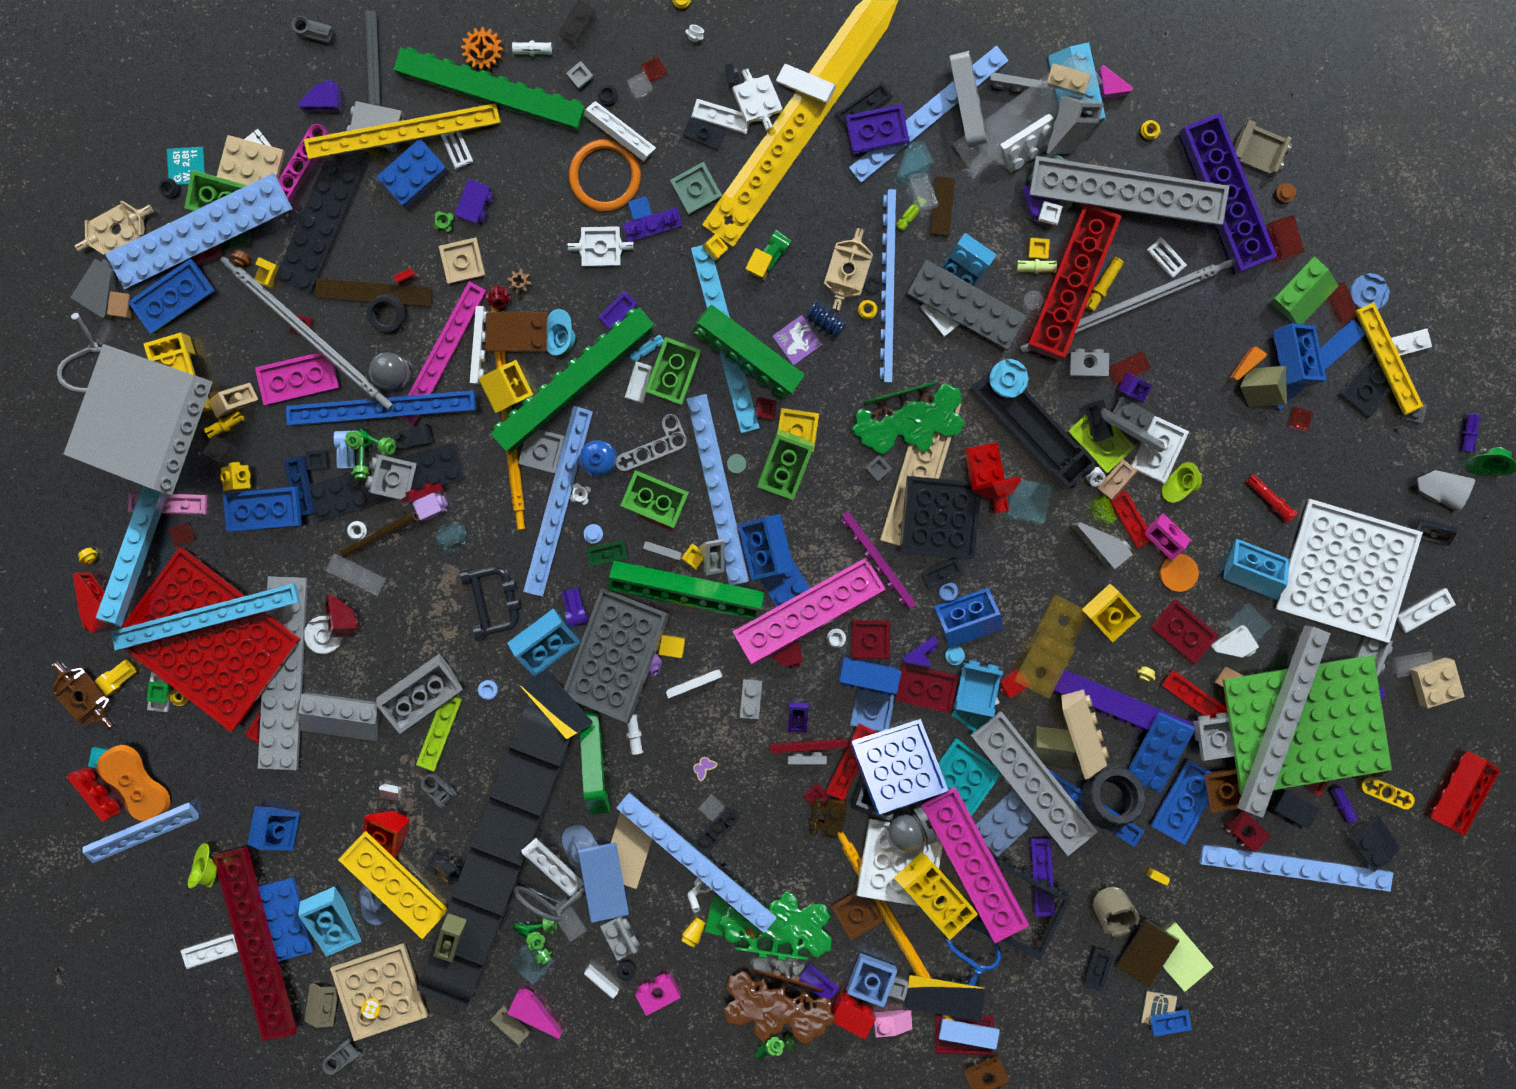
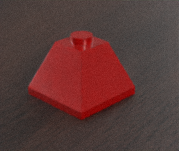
M394 811L369 814L364 817L362 834L366 831L390 855L396 858L408 833L410 819Z

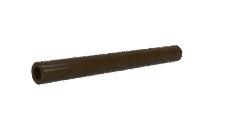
M412 512L341 549L340 555L346 558L419 520L418 514Z

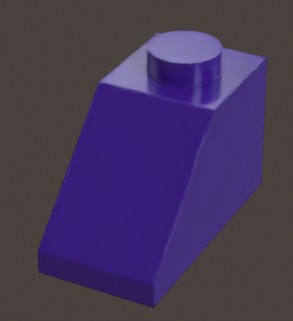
M327 80L324 83H317L298 102V107L302 111H341V87L335 81Z
M1024 185L1020 193L1029 216L1039 225H1048V223L1038 221L1043 202L1046 201L1058 205L1060 200L1029 196L1030 187Z

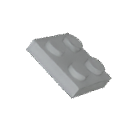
M538 430L524 442L518 464L555 473L565 436Z

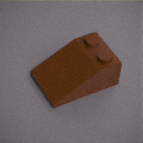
M486 312V351L546 352L547 312Z
M1236 767L1205 774L1204 779L1210 813L1238 809L1237 807L1242 795L1240 794Z

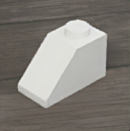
M1241 625L1211 645L1212 649L1216 652L1238 657H1249L1259 648L1248 628L1244 625Z

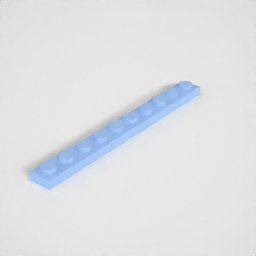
M997 46L973 64L977 87L986 81L992 72L995 73L1009 61ZM955 81L906 120L910 143L959 103ZM908 144L868 151L850 166L849 170L862 183Z
M888 189L887 195H883V207H887L886 214H883V226H886V233H883L882 245H886V252H882V264H885V272H882V283H885V291L881 292V302H885V310H881V322H884V329H881L880 340L884 341V348H880V360H884L883 367H880V379H883V384L892 383L896 190Z
M707 394L688 398L687 403L718 538L725 541L724 564L729 585L748 582L749 577Z
M573 406L523 592L539 596L544 594L577 472L580 451L584 446L593 411Z
M630 792L617 806L621 813L763 933L775 921L776 916Z
M1202 844L1200 864L1391 892L1393 872L1376 870L1374 872L1364 867L1261 852L1254 853L1253 851Z

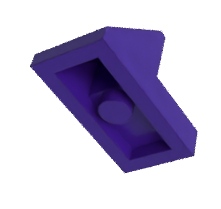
M931 636L902 659L907 663L932 667L924 653L930 654L936 650V645L939 642L935 636Z

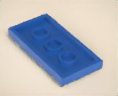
M189 259L132 298L129 305L149 333L153 334L215 290L194 260Z
M298 487L223 494L226 532L302 525Z
M741 543L742 551L745 555L743 543ZM793 559V571L760 578L776 607L810 589Z
M1158 712L1128 770L1137 776L1142 786L1161 793L1194 733V727Z
M1187 759L1150 826L1185 845L1208 805L1204 775L1212 772Z
M292 877L258 886L278 961L313 952L314 948L309 930L298 916L301 900L295 878Z

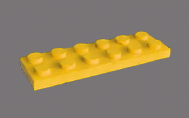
M366 831L338 859L349 872L420 939H423L445 915L447 908Z

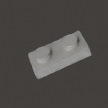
M743 679L740 718L759 719L762 690L761 680Z
M796 751L788 754V764H827V756L823 755L822 751H811V754H803V751Z

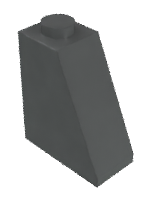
M94 259L70 297L109 321L112 317L107 314L110 291L115 292L117 275L111 263L105 259L102 261Z

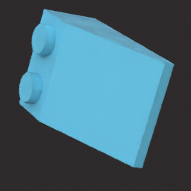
M335 887L300 901L298 916L326 957L361 942L348 908Z

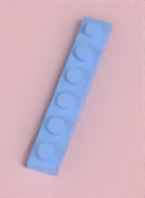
M186 803L84 846L83 854L92 863L98 862L199 819V814L190 803Z

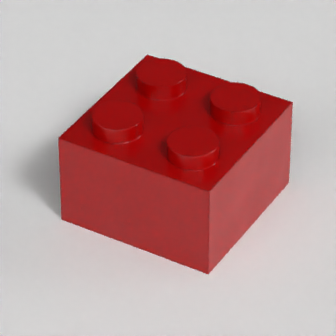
M839 992L831 1007V1013L836 1018L833 1023L865 1040L876 1020L872 1006L865 1001H862V1003L855 1000L856 997L847 994V992L845 994Z

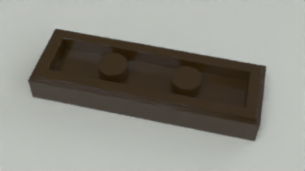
M935 177L930 235L950 236L955 178Z

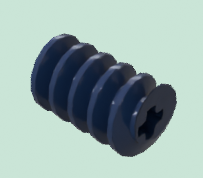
M816 299L806 314V322L813 319L812 326L815 327L820 324L818 330L822 331L826 328L825 335L832 332L831 339L834 340L843 331L848 321L843 324V317L836 319V312L830 315L831 308L824 311V304L817 306L818 299Z

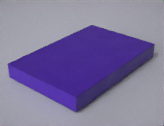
M902 104L845 116L853 155L910 143Z

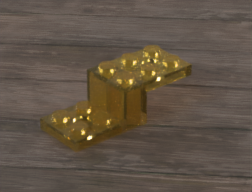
M1054 594L1028 644L1031 648L1014 681L1050 698L1076 648L1073 646V643L1087 618V615L1082 611L1083 608ZM1061 615L1068 617V623L1064 626L1058 622ZM1038 667L1045 669L1046 673L1042 678H1038L1035 675Z

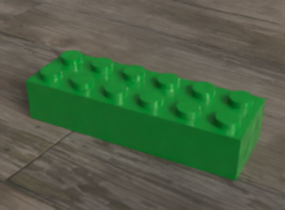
M712 304L702 313L692 327L697 338L705 339L710 343L709 346L713 350L721 351L729 362L737 363L741 366L740 369L744 373L753 375L757 383L769 387L771 393L778 398H785L790 395L805 375Z

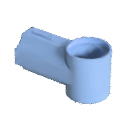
M349 431L334 432V446L337 448L338 469H350L355 466L354 450L347 447L344 441L346 439L345 435Z

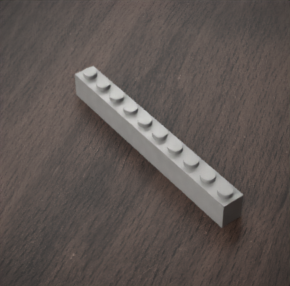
M1304 626L1239 801L1238 809L1263 818L1331 633L1313 626Z

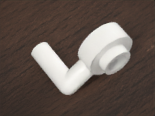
M699 878L694 882L695 887L688 892V899L693 912L700 911L696 896L699 893H706L712 890Z

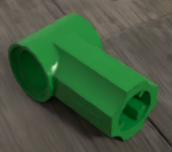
M777 230L773 233L767 242V247L763 251L772 256V260L767 268L768 271L773 268L779 257L786 252L792 243L790 239Z

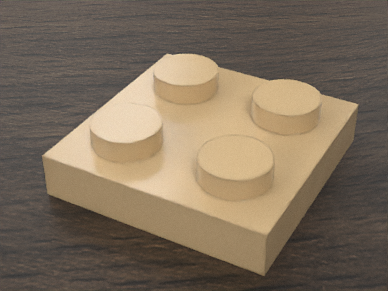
M477 238L439 246L447 284L486 276Z

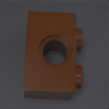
M998 1055L964 1070L971 1089H1000L1010 1082ZM985 1075H992L990 1081H983Z

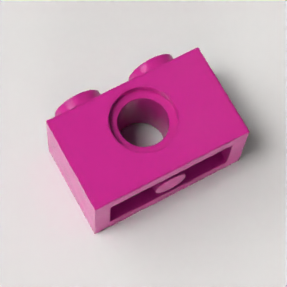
M1164 513L1154 520L1144 533L1171 560L1183 552L1191 540Z
M670 973L668 975H659L655 978V982L648 984V982L638 987L635 996L647 1016L680 999L681 992ZM660 989L663 994L660 997H656L652 991Z

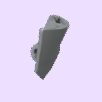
M1434 470L1417 478L1419 491L1424 493L1426 498L1436 503H1442L1459 512L1469 498L1475 479Z

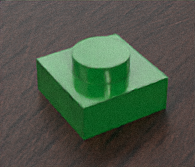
M150 681L148 683L146 701L168 703L170 685L168 683Z

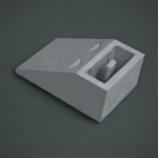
M1063 96L1046 153L1071 154L1098 123L1104 104L1083 96Z

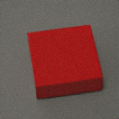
M410 268L393 277L399 285L415 279L417 276L415 271Z

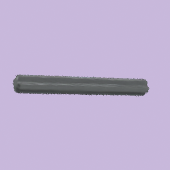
M366 11L369 104L380 106L377 16L375 11Z

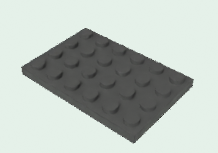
M601 588L564 690L575 702L625 723H630L670 614Z

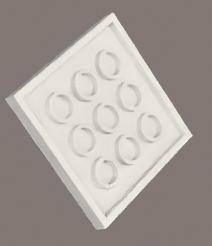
M869 818L856 895L919 906L894 877L921 852L939 869L943 845L935 830H933L936 836L935 842L928 845L923 841L921 847L915 852L902 853L897 852L888 842L887 828L890 822Z

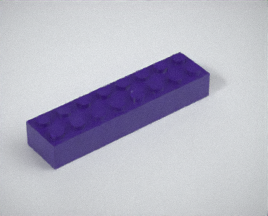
M1218 113L1184 127L1179 133L1198 181L1229 186L1223 225L1216 226L1228 257L1233 262L1235 274L1276 258L1275 249L1221 114Z

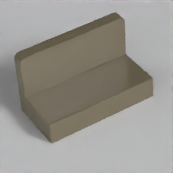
M310 984L305 1022L316 1028L333 1026L338 991L335 986L320 987L316 984Z

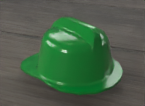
M1494 447L1483 455L1471 458L1468 461L1467 467L1470 472L1476 475L1502 476L1513 474L1516 471V462L1512 459V452L1504 448Z

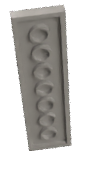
M1001 711L971 734L972 738L1067 856L1098 832Z

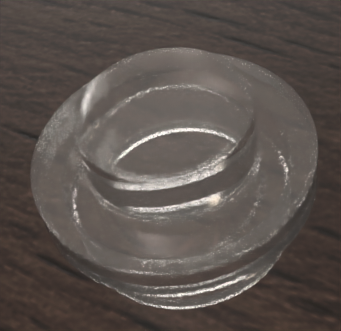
M1030 291L1024 297V304L1030 310H1037L1043 304V296L1038 291Z

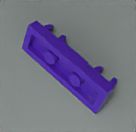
M677 207L622 224L628 242H634L683 227Z

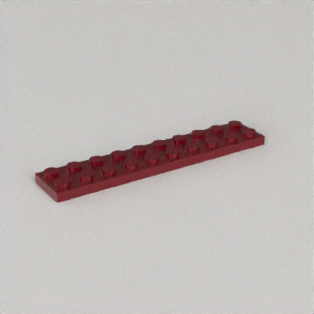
M248 847L215 854L213 859L217 867L219 882L261 1039L265 1041L293 1036L297 1033Z

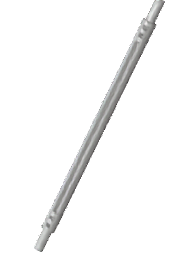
M226 256L221 257L220 262L232 272V275L367 395L372 399H376L387 410L393 407V404L380 393L381 391L253 277L240 266L237 267Z
M1230 259L1218 265H1210L1080 319L1075 334L1216 276L1218 272L1233 267V262ZM1029 343L1019 347L1022 354L1030 351V349H1027Z

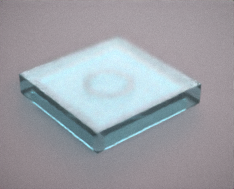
M1021 479L1014 493L1010 495L1008 505L1010 510L1007 511L1006 516L1045 523L1052 486Z

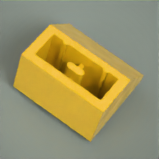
M517 360L478 378L495 413L533 395Z

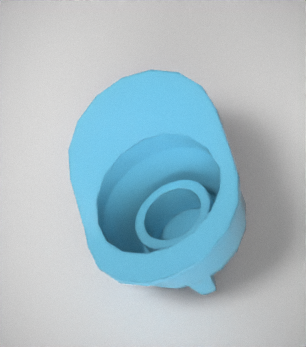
M556 309L547 318V351L552 355H561L572 348L575 343V334L572 330L569 314L565 310Z

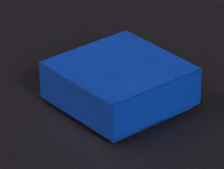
M646 196L628 202L633 220L652 215Z

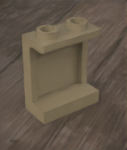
M1248 120L1244 124L1234 148L1240 164L1269 176H1274L1277 172L1280 173L1285 163L1282 161L1284 155L1289 153L1292 146L1290 144L1291 137L1283 138L1255 126L1256 122Z

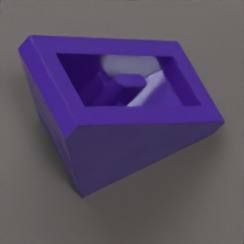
M1127 372L1118 390L1144 402L1152 384Z
M789 702L788 732L807 733L808 703Z

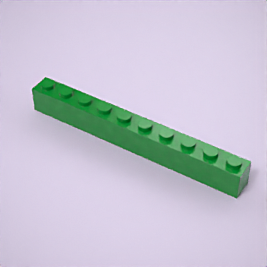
M411 47L406 49L400 48L393 69L397 75L486 103H496V106L578 132L584 118L585 106L579 100H565L564 96L560 94H546L545 90L537 87L535 89L527 88L528 85L522 82L511 83L506 77H492L491 73L480 70V72L473 71V68L468 65L462 64L457 66L449 59L438 60L436 56L430 53H425V55L419 54L416 49Z

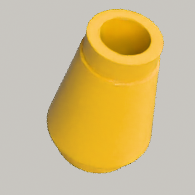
M695 918L682 934L681 941L694 948L696 944H699L706 923Z

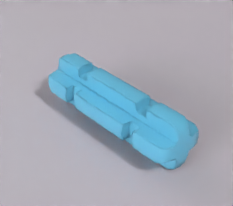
M658 335L653 338V341L650 340L638 347V350L630 352L629 356L632 361L636 362L641 359V356L644 357L656 350V347H661L664 341L663 338Z

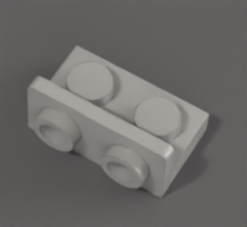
M1363 636L1355 658L1374 655L1378 677L1384 671L1386 657L1392 652L1393 647L1391 645L1393 641L1390 640L1387 643Z
M622 916L616 917L600 925L617 961L638 952L639 942L635 935H631L629 931L631 927L626 918L623 919Z

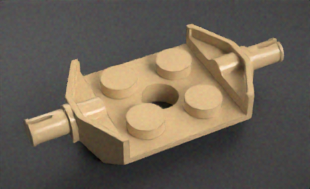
M120 201L122 204L91 221H85V239L76 244L75 248L78 252H81L90 247L105 255L144 236V216L154 212L152 207L148 205L140 210H136L126 202ZM118 224L121 227V231L119 234L114 235L112 228Z
M856 228L857 230L852 240L836 243L825 278L824 286L835 296L832 309L835 310L838 303L837 311H840L844 299L861 295L873 256L871 251L861 241L865 230L861 229L858 236L860 228ZM847 263L854 266V271L850 274L845 273L843 270V266Z

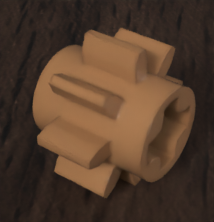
M520 269L519 273L512 271V278H507L509 282H512L509 288L511 290L516 288L517 294L520 293V290L528 292L526 287L532 285L527 280L530 275L526 274L524 276L522 269ZM521 277L524 283H520V286H518L515 281Z

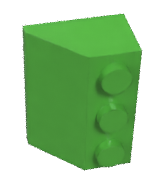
M191 170L184 208L196 211L247 185Z
M1314 256L1270 303L1292 323L1303 324L1334 292L1338 284L1330 270Z
M635 470L620 506L674 528L689 492Z

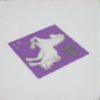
M802 315L773 335V338L793 365L823 345Z

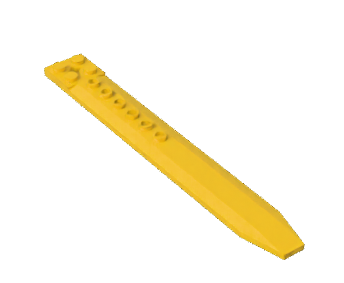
M863 0L855 7L809 73L835 84L836 88L828 103L826 104L796 91L772 125L773 128L767 132L727 191L702 224L703 227L713 234H717L720 239L733 248L887 31L898 0ZM732 216L734 223L725 225L724 218Z

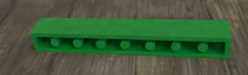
M618 561L613 562L608 583V590L749 620H754L760 616L764 596L762 591Z

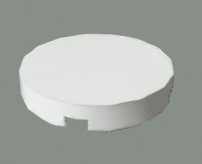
M326 616L312 619L304 630L306 645L318 654H328L335 651L343 640V637L329 638Z

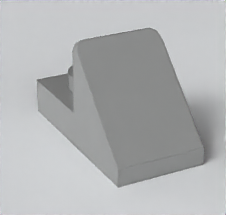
M724 539L705 542L699 546L704 555V573L706 576L724 572Z

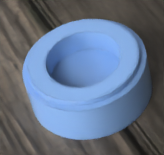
M486 680L479 685L478 693L483 699L490 700L497 695L498 686L494 681Z

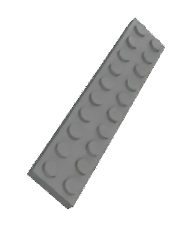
M1036 156L1029 196L1221 226L1224 221L1229 186Z
M268 576L267 590L296 584L300 603L266 612L299 636L301 640L262 692L258 755L259 769L298 770L300 742L298 713L303 684L304 630L306 625L308 578Z

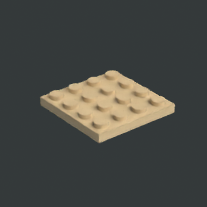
M405 943L330 968L354 1041L428 1016L422 994L417 991L419 985ZM369 998L377 999L382 1007L380 1014L374 1019L365 1018L361 1013L362 1004Z

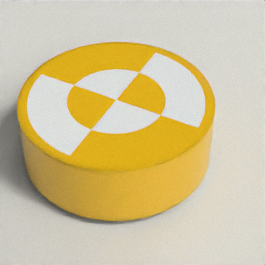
M375 998L367 999L361 1006L362 1015L368 1019L376 1018L381 1012V1003Z

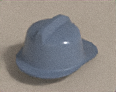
M580 824L569 826L562 835L564 849L571 860L579 867L581 865L578 850L599 846L590 831Z
M362 885L359 897L363 917L373 925L385 923L389 920L392 911L368 888Z

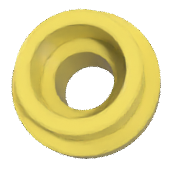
M1142 666L1137 671L1139 679L1143 682L1150 683V681H1155L1156 672L1150 668Z

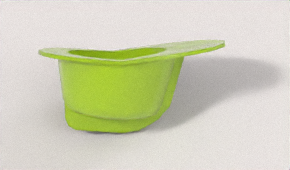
M1183 463L1168 477L1166 483L1162 486V495L1165 500L1176 503L1200 489L1203 475L1194 463Z
M206 843L201 844L195 854L192 871L188 879V887L191 889L196 885L206 888L211 887L217 874V867L214 861L209 858V846Z

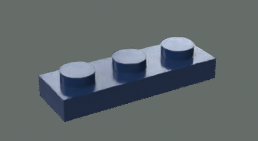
M305 457L284 460L289 487H298L301 516L315 513Z

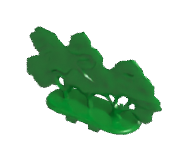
M788 890L781 896L780 900H775L770 904L769 911L776 916V919L764 933L732 906L728 907L727 915L722 916L719 922L725 929V938L728 942L735 943L744 938L750 944L748 948L735 947L733 950L757 953L759 958H767V955L776 956L775 960L786 961V958L809 960L808 957L798 956V951L803 948L808 949L814 957L818 958L825 951L829 952L831 950L832 937L822 930V926H825L831 918L830 913L827 911L828 908L824 904H810L808 907L800 910L797 898ZM746 928H750L752 930L753 939H751L750 935H747L745 930ZM743 931L744 936L740 935L739 932ZM762 937L771 938L773 941L772 952L758 950L757 941ZM800 939L803 940L802 945H798ZM787 942L791 943L792 955L777 953L778 945Z

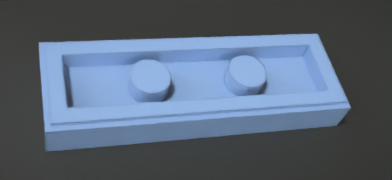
M942 1019L939 1039L996 1049L1000 1030Z

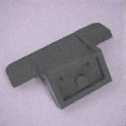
M1125 397L1120 398L1113 413L1105 408L1102 409L1101 414L1108 423L1159 452L1165 450L1164 442L1147 432L1155 416L1154 414Z

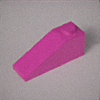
M519 989L507 1014L559 1039L562 1029L540 1000L534 996L532 991Z

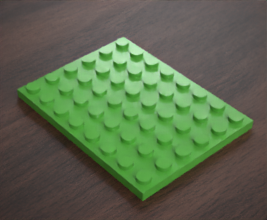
M1374 655L1319 664L1273 790L1392 770ZM1288 669L1222 679L1241 795Z

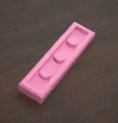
M128 493V512H134L140 493ZM168 494L162 513L207 514V495Z

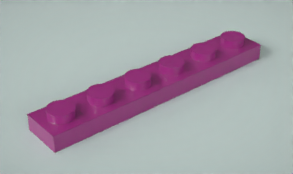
M849 511L842 515L843 520H841L847 530L851 529L855 534L852 536L858 545L862 544L866 549L864 554L870 561H875L877 564L875 569L881 577L885 575L889 580L887 585L892 592L895 590L900 595L898 600L903 607L908 606L911 609L916 605V602Z

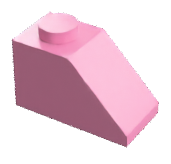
M911 1009L874 1012L876 1017L874 1022L876 1037L896 1036L913 1029Z

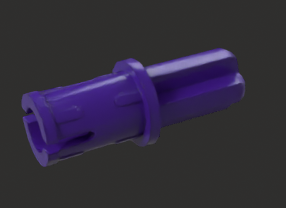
M1470 413L1468 415L1466 431H1463L1465 437L1462 451L1475 452L1477 435H1479L1477 433L1479 414Z
M1340 785L1333 787L1331 793L1337 803V809H1340L1347 824L1355 822L1358 817L1351 806V800L1347 799Z

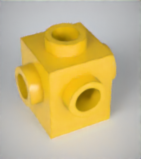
M240 462L228 463V467L221 468L220 477L223 482V491L250 488L251 475L248 465H240Z

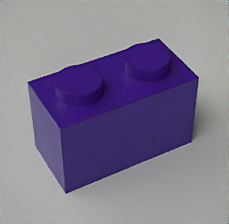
M468 179L455 216L479 226L480 222H484L487 211L485 209L487 204L492 202L493 190L489 186Z

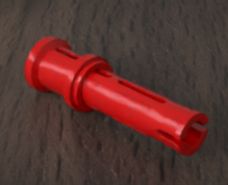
M1255 474L1246 480L1245 483L1271 506L1272 512H1276L1284 519L1283 522L1285 524L1296 516L1298 511L1288 506L1284 498L1282 499L1275 495Z

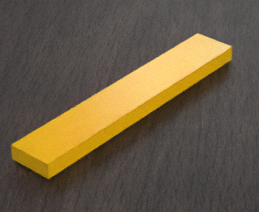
M1375 303L1356 310L1355 313L1403 415L1424 407Z

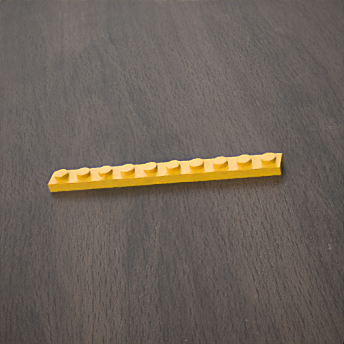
M495 103L304 139L308 160L500 124V119Z

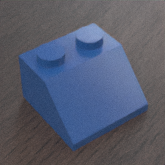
M255 806L247 844L259 850L293 851L300 813L274 807Z

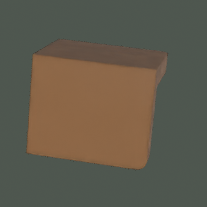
M110 291L107 314L113 317L132 319L133 311L128 310L130 295Z

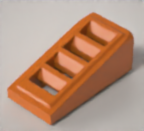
M1257 346L1250 348L1231 375L1230 380L1234 382L1242 378L1268 354Z

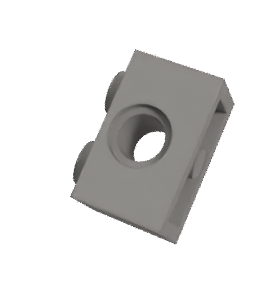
M1073 349V352L1068 354L1067 377L1106 378L1109 376V353H1104V350L1093 349L1092 353L1085 352V349ZM1085 358L1091 359L1093 363L1091 368H1087L1084 365Z

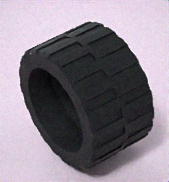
M1111 767L1090 777L1083 785L1080 793V805L1086 818L1093 825L1104 830L1118 829L1134 822L1141 816L1145 808V789L1141 781L1134 773L1121 767ZM1104 782L1115 784L1123 792L1126 807L1121 816L1110 813L1103 806L1100 799V788Z

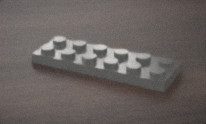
M925 260L907 292L909 296L1005 350L1009 349L1026 318V315L928 260Z

